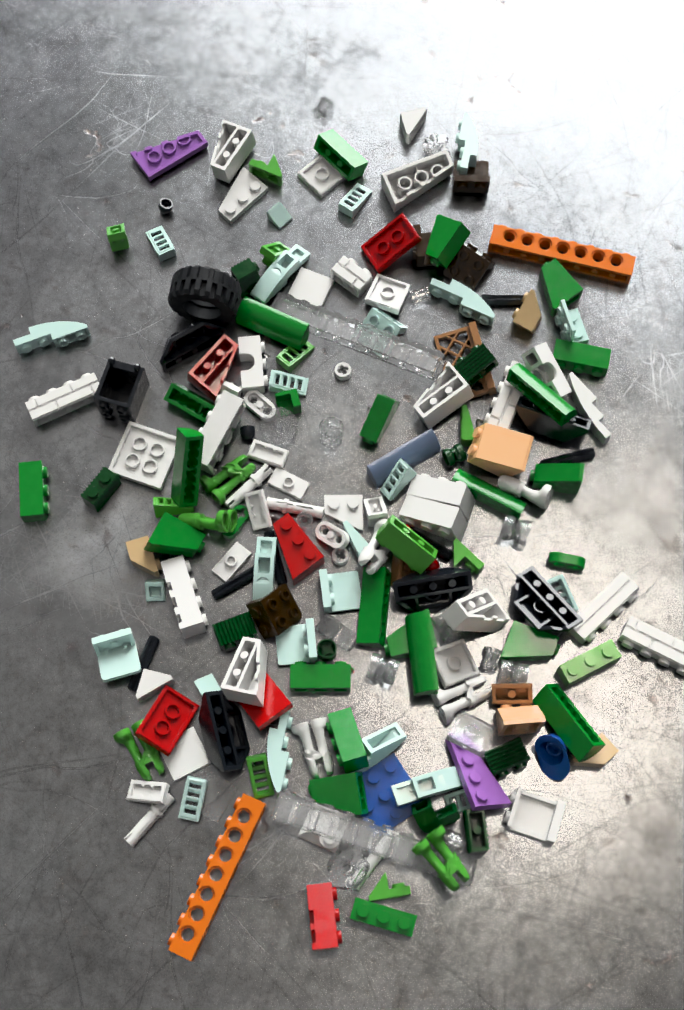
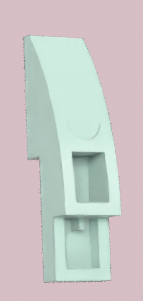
M464 113L463 120L459 121L458 131L460 133L456 134L455 140L460 152L459 158H462L457 163L456 171H460L459 175H467L468 167H476L478 137L474 123L469 114Z
M297 244L289 251L285 250L265 271L250 295L261 303L266 304L287 284L288 278L310 258V253Z
M432 278L429 293L437 298L446 299L451 304L460 305L459 313L463 316L476 319L483 325H493L495 314L488 304L473 290L452 279L449 285Z
M57 321L28 327L30 334L14 339L13 342L18 353L21 354L28 353L38 347H45L54 342L56 348L64 347L71 342L84 340L91 334L87 324Z
M257 536L252 601L263 598L274 590L277 537Z
M289 710L280 716L278 729L269 727L267 741V759L270 776L277 795L281 796L282 791L287 790L288 778H285L286 772L291 770L293 758H290L289 752L283 751V749H287L289 737H286L287 729H291L293 717H290Z
M453 766L392 785L391 790L396 805L399 807L433 795L437 796L462 788L463 785L456 767Z

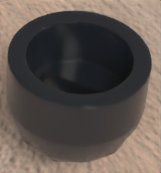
M169 198L160 199L159 210L164 214L171 212L173 201Z
M252 425L240 427L241 437L244 440L253 439L255 427Z

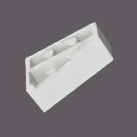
M223 119L222 129L218 134L219 140L217 146H215L210 166L215 178L230 183L255 147L256 141L252 130Z
M449 361L441 375L436 376L435 382L430 389L427 388L413 406L417 415L428 429H431L474 397L469 384Z
M407 494L399 512V516L404 524H408L410 527H417L450 541H454L457 538L461 542L468 526L459 507Z
M243 636L220 687L228 700L260 707L264 706L268 652L260 639Z

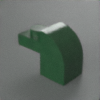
M430 797L411 805L412 813L418 826L427 834L440 825L444 827L445 825L454 824L458 819H461L455 802L438 810L435 809Z

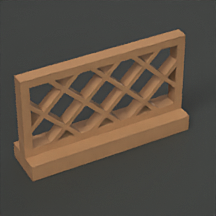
M475 321L468 323L469 326L434 336L443 371L447 364L444 361L447 354L456 357L452 363V366H454L456 361L463 357L461 355L465 348L471 350L474 346L482 344ZM467 332L468 338L465 343L456 340L460 334ZM448 339L451 341L447 349L440 346V340ZM454 343L462 346L458 354L450 351ZM491 371L478 380L479 383L483 384L484 389L479 391L471 389L474 394L473 398L488 393L489 395L497 394Z

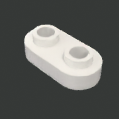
M250 390L245 394L244 401L246 407L261 420L271 421L276 417L275 405L259 391ZM255 399L257 402L251 403V400ZM265 411L271 412L269 415L264 414Z
M322 521L315 529L317 538L335 549H345L349 544L350 538L348 533L330 522Z

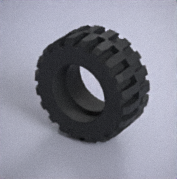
M190 265L185 268L182 267L174 273L168 295V303L174 312H177L179 316H183L189 321L192 320L195 323L206 322L214 325L227 324L237 316L242 290L233 276L230 277L226 272H221L216 268L212 269L209 266L201 267L200 265H195L192 267Z

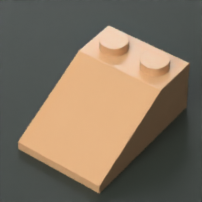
M505 704L497 708L495 712L498 736L538 733L546 722V718L538 705L520 704V707H512L511 704Z

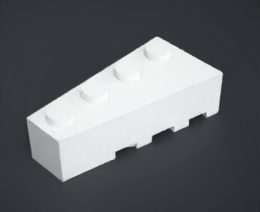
M448 150L382 173L380 183L394 213L452 174L454 163Z
M223 390L221 395L217 396L214 409L209 411L204 427L199 429V432L204 435L201 470L213 476L217 471L214 469L216 462L221 461L223 458L224 444H229L233 432L231 429L237 427L246 408L244 399Z
M183 555L160 562L167 586L169 587L170 597L175 607L174 610L179 622V628L184 639L207 632L205 626L209 625L206 614H201L200 607H203L200 595L196 596L194 591L198 588L195 578H190L189 572L192 571L189 560L185 561Z

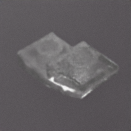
M327 613L324 614L315 627L316 631L327 639L334 641L337 646L347 652H350L356 644L357 633Z

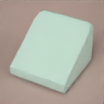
M280 201L267 212L268 219L279 229L293 219Z
M165 578L146 579V602L166 601Z
M212 673L194 681L202 696L204 692L221 690Z

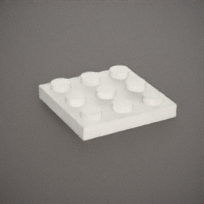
M129 421L108 469L119 477L161 491L174 462L176 436Z

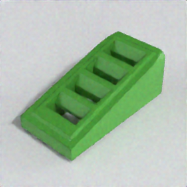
M307 341L304 344L307 349L301 348L300 351L302 353L300 354L294 348L288 346L276 356V362L291 373L315 347ZM290 353H294L297 357L294 358Z
M463 405L460 412V444L463 447H470L473 441L472 434L474 428L467 405Z
M153 497L156 518L162 517L165 512L171 515L194 512V506L179 508L172 498Z
M266 753L247 756L246 762L254 798L259 799L275 795ZM262 760H263V763H264V764H259V765H255V766H252V764H251V763H253V762H258V761H262ZM265 769L263 773L253 774V771ZM267 777L266 781L255 783L256 779ZM269 786V789L257 791L258 787Z

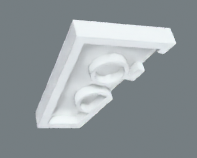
M242 167L218 210L219 215L230 224L234 223L268 192V187L245 167Z

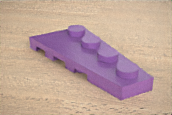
M197 130L179 136L176 140H166L161 142V145L155 147L148 146L143 151H133L130 154L149 181L208 147V142Z
M467 735L448 736L445 741L472 811L509 807L511 801Z

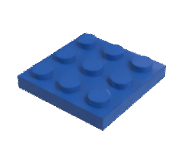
M394 753L362 773L368 813L360 816L375 839L413 815L411 805L421 801L418 800L397 807L391 786L411 780V778Z

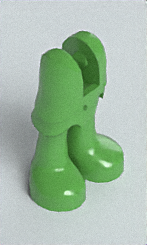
M245 454L221 467L222 471L216 476L210 478L207 475H203L200 477V484L204 490L211 494L212 499L220 506L225 503L226 496L239 483H244L256 470V466L253 463L246 465L243 469L241 468L248 460ZM228 477L232 478L222 487L217 488Z
M234 509L218 511L216 519L206 517L200 513H183L178 517L179 520L195 529L203 531L204 528L223 533L233 532L238 520L237 512Z
M143 719L135 722L131 726L134 734L140 726V724L142 723ZM129 728L122 729L113 735L116 743L123 744L128 749L138 773L145 781L152 780L150 771L145 766L150 762H153L154 768L158 771L159 775L165 772L158 750L138 738L144 749L142 756Z
M440 825L411 850L416 856H423L436 870L438 878L448 889L455 892L460 887L452 874L456 873L464 883L470 877L456 852L452 853L445 844L443 837L446 831ZM430 844L433 845L434 848L444 858V864L435 855V853L431 849Z

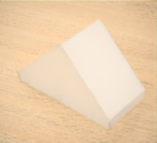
M424 107L400 112V126L407 144H410L426 120L427 109Z
M382 496L363 499L368 528L374 527L379 519L388 520V512Z
M143 669L136 692L138 701L141 703L162 691L165 685H173L175 682L172 676Z

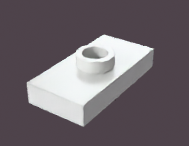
M254 439L247 457L283 469L289 455V450Z
M279 467L275 468L267 482L268 485L300 501L310 486L309 482Z
M260 489L245 493L244 498L253 531L273 526L264 490Z
M236 542L215 565L212 572L221 580L227 582L251 557L252 553Z
M131 780L126 800L165 805L170 785L164 782Z

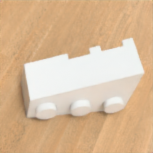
M424 473L421 475L417 474L411 480L406 493L459 507L466 521H469L475 504V499L466 483L462 481L452 482L443 477L433 478Z
M487 588L456 600L441 614L446 624L453 631L496 633L510 620L509 616Z

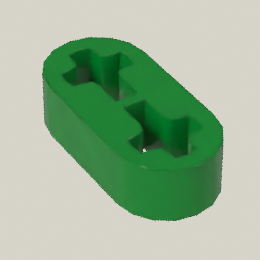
M238 505L233 508L239 513L244 511L245 517H239L233 532H221L224 538H235L248 522L250 517L246 506Z
M561 552L549 553L548 564L577 571H582L585 568L586 559L581 556Z

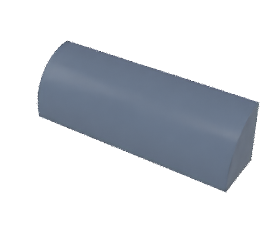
M432 428L367 465V475L376 488L384 484L400 458L413 468L441 451L439 441Z

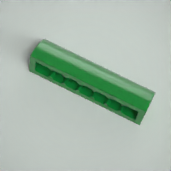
M246 296L241 301L236 316L237 324L299 351L309 338V323Z
M517 363L509 368L506 380L561 427L577 415V410L521 363Z
M171 383L164 397L165 401L205 423L207 414L215 407V403L178 383Z
M177 428L171 498L179 508L197 506L204 435L190 428Z
M460 468L452 478V482L462 481L466 483L474 499L519 521L528 503Z
M364 567L356 643L366 647L384 648L392 573L386 567H380L376 573L369 575L365 571L367 567Z
M430 611L415 612L405 617L414 696L438 694L439 685Z
M546 684L535 696L533 703L539 706L546 720L578 762L588 760L605 746V743L558 684Z

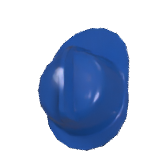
M556 733L539 736L535 742V750L542 771L553 780L565 779L570 771L567 755L568 747Z

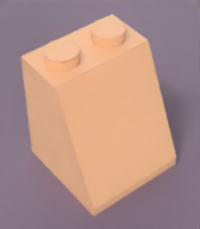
M488 423L475 428L472 434L473 441L467 452V462L499 477L501 475L512 477L525 471L534 439L533 436Z

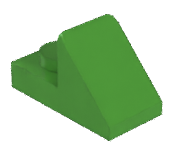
M273 155L268 165L261 160L251 159L249 170L254 176L278 186L283 185L282 173L275 155Z
M124 223L106 227L107 237L113 252L129 248Z
M278 241L263 245L259 252L264 255L262 262L270 267L281 253L290 249Z
M456 538L452 545V568H458L464 562L465 567L470 569L471 573L475 572L478 575L483 570L485 564Z
M385 872L368 899L370 902L410 896V886H405L404 883H397L392 885V889H389Z

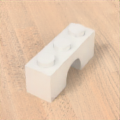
M260 335L238 337L240 362L249 361L254 364L251 369L241 371L243 395L250 390H257L263 394L265 393V387L268 386V377L263 372V370L267 369L266 358L262 359V353H265V343L261 342Z
M546 342L531 348L521 355L528 370L538 371L544 383L560 397L572 392Z

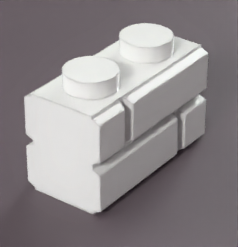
M343 256L330 271L331 278L357 298H360L372 284V274L366 268H360L352 258L348 259Z

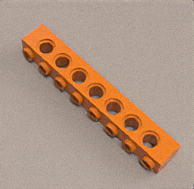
M495 224L488 247V252L544 264L547 261L551 262L556 258L566 270L629 284L636 259L635 256L627 253H617L610 249H600L592 245L578 244L575 241H565L557 237L543 236L540 233H530L522 229H513L505 225Z
M243 793L242 797L236 799L233 806L236 810L233 816L229 815L225 822L224 835H219L215 843L217 849L214 855L210 854L206 862L208 868L205 874L201 873L196 885L199 887L196 893H192L187 901V905H189L186 914H181L177 922L179 928L176 934L172 933L167 943L170 946L169 951L191 962L194 961L265 812L266 803ZM242 813L250 814V819L246 823H241L239 816ZM233 832L241 834L238 842L230 841V835ZM224 851H230L232 854L231 859L227 862L221 860V854ZM215 870L222 872V878L219 881H213L211 878ZM207 889L212 890V899L204 901L202 893ZM197 909L203 911V918L199 921L193 919V912ZM187 929H192L194 932V937L190 941H185L183 938V933Z

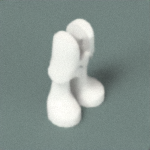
M501 475L499 477L498 486L501 490L515 497L518 496L520 498L522 496L542 509L546 510L549 506L554 492L551 485L545 484L541 490L536 491L526 487V482L508 475Z
M379 519L375 523L374 534L368 546L363 548L358 557V564L360 566L365 565L371 560L365 570L369 575L376 573L388 559L386 555L390 550L383 546L376 550L379 543L375 539L378 530L387 519Z
M484 676L474 677L454 688L447 690L439 689L438 694H431L434 704L438 707L465 693L464 698L439 708L440 716L445 725L453 722L454 715L458 711L466 707L468 709L475 707L478 703L492 695L490 688L477 694L473 690L487 682Z
M327 717L310 720L318 751L314 750L308 722L291 726L292 733L298 735L302 741L305 751L302 753L313 779L319 778L318 767H316L317 763L324 762L327 776L333 774L334 771L333 759L328 750L324 733L326 723L328 722Z

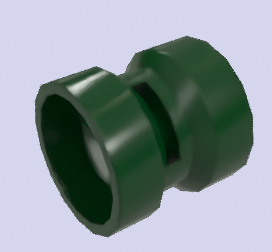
M460 443L453 445V448H446L441 451L448 467L454 466L458 461L463 462L467 460L465 450Z
M323 639L318 643L317 654L321 661L330 663L336 658L337 646L334 641Z

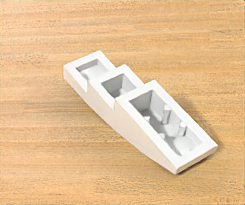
M571 372L567 378V382L572 389V392H570L579 413L585 418L592 420L590 431L604 445L609 441L611 433L602 424L604 415L594 406L597 397Z

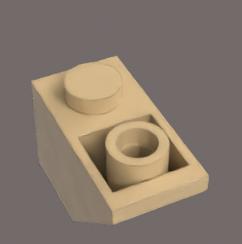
M531 289L529 293L526 292L521 300L523 304L520 309L517 308L512 318H514L513 323L534 334L542 320V315L535 291Z
M144 536L127 541L126 546L133 566L156 578L160 577L159 570H162L159 558L155 559L154 552L144 550L149 537Z
M601 733L599 737L605 743V746L596 755L583 762H578L572 754L571 756L574 759L570 764L572 766L601 768L619 750Z

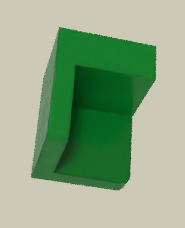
M297 388L275 393L280 417L302 412Z

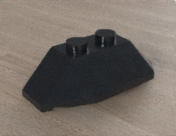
M198 322L189 325L181 332L173 333L166 341L160 360L163 372L211 348L224 333L227 335L226 328L206 322Z
M524 396L519 397L515 408L528 430L563 442L587 434L592 422L591 419L585 418L577 412L576 416L561 427Z
M533 566L517 574L513 605L538 632H568L583 622L582 617Z
M450 567L428 570L422 574L418 572L410 573L392 582L395 602L412 613L421 612L425 609H429L430 613L444 611L456 600L466 597L473 590L471 570Z
M222 690L204 692L199 713V724L207 757L221 772L240 770L250 750L241 710L232 700L226 698Z

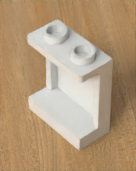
M518 787L516 791L512 790L509 799L512 803L511 810H506L503 822L506 823L505 829L553 845L557 838L567 802L561 800L554 801L522 790L521 787Z

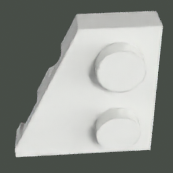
M324 495V515L331 519H336L342 524L344 521H348L357 531L363 532V495Z

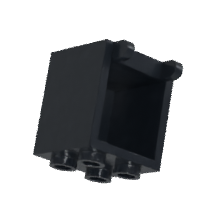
M115 357L108 359L94 396V401L102 416L107 418L116 417L122 422L128 423L131 421L135 423L149 386L145 368L137 363L132 365L117 361Z

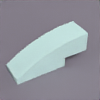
M396 722L362 738L369 767L353 771L352 773H363L393 752L407 738Z

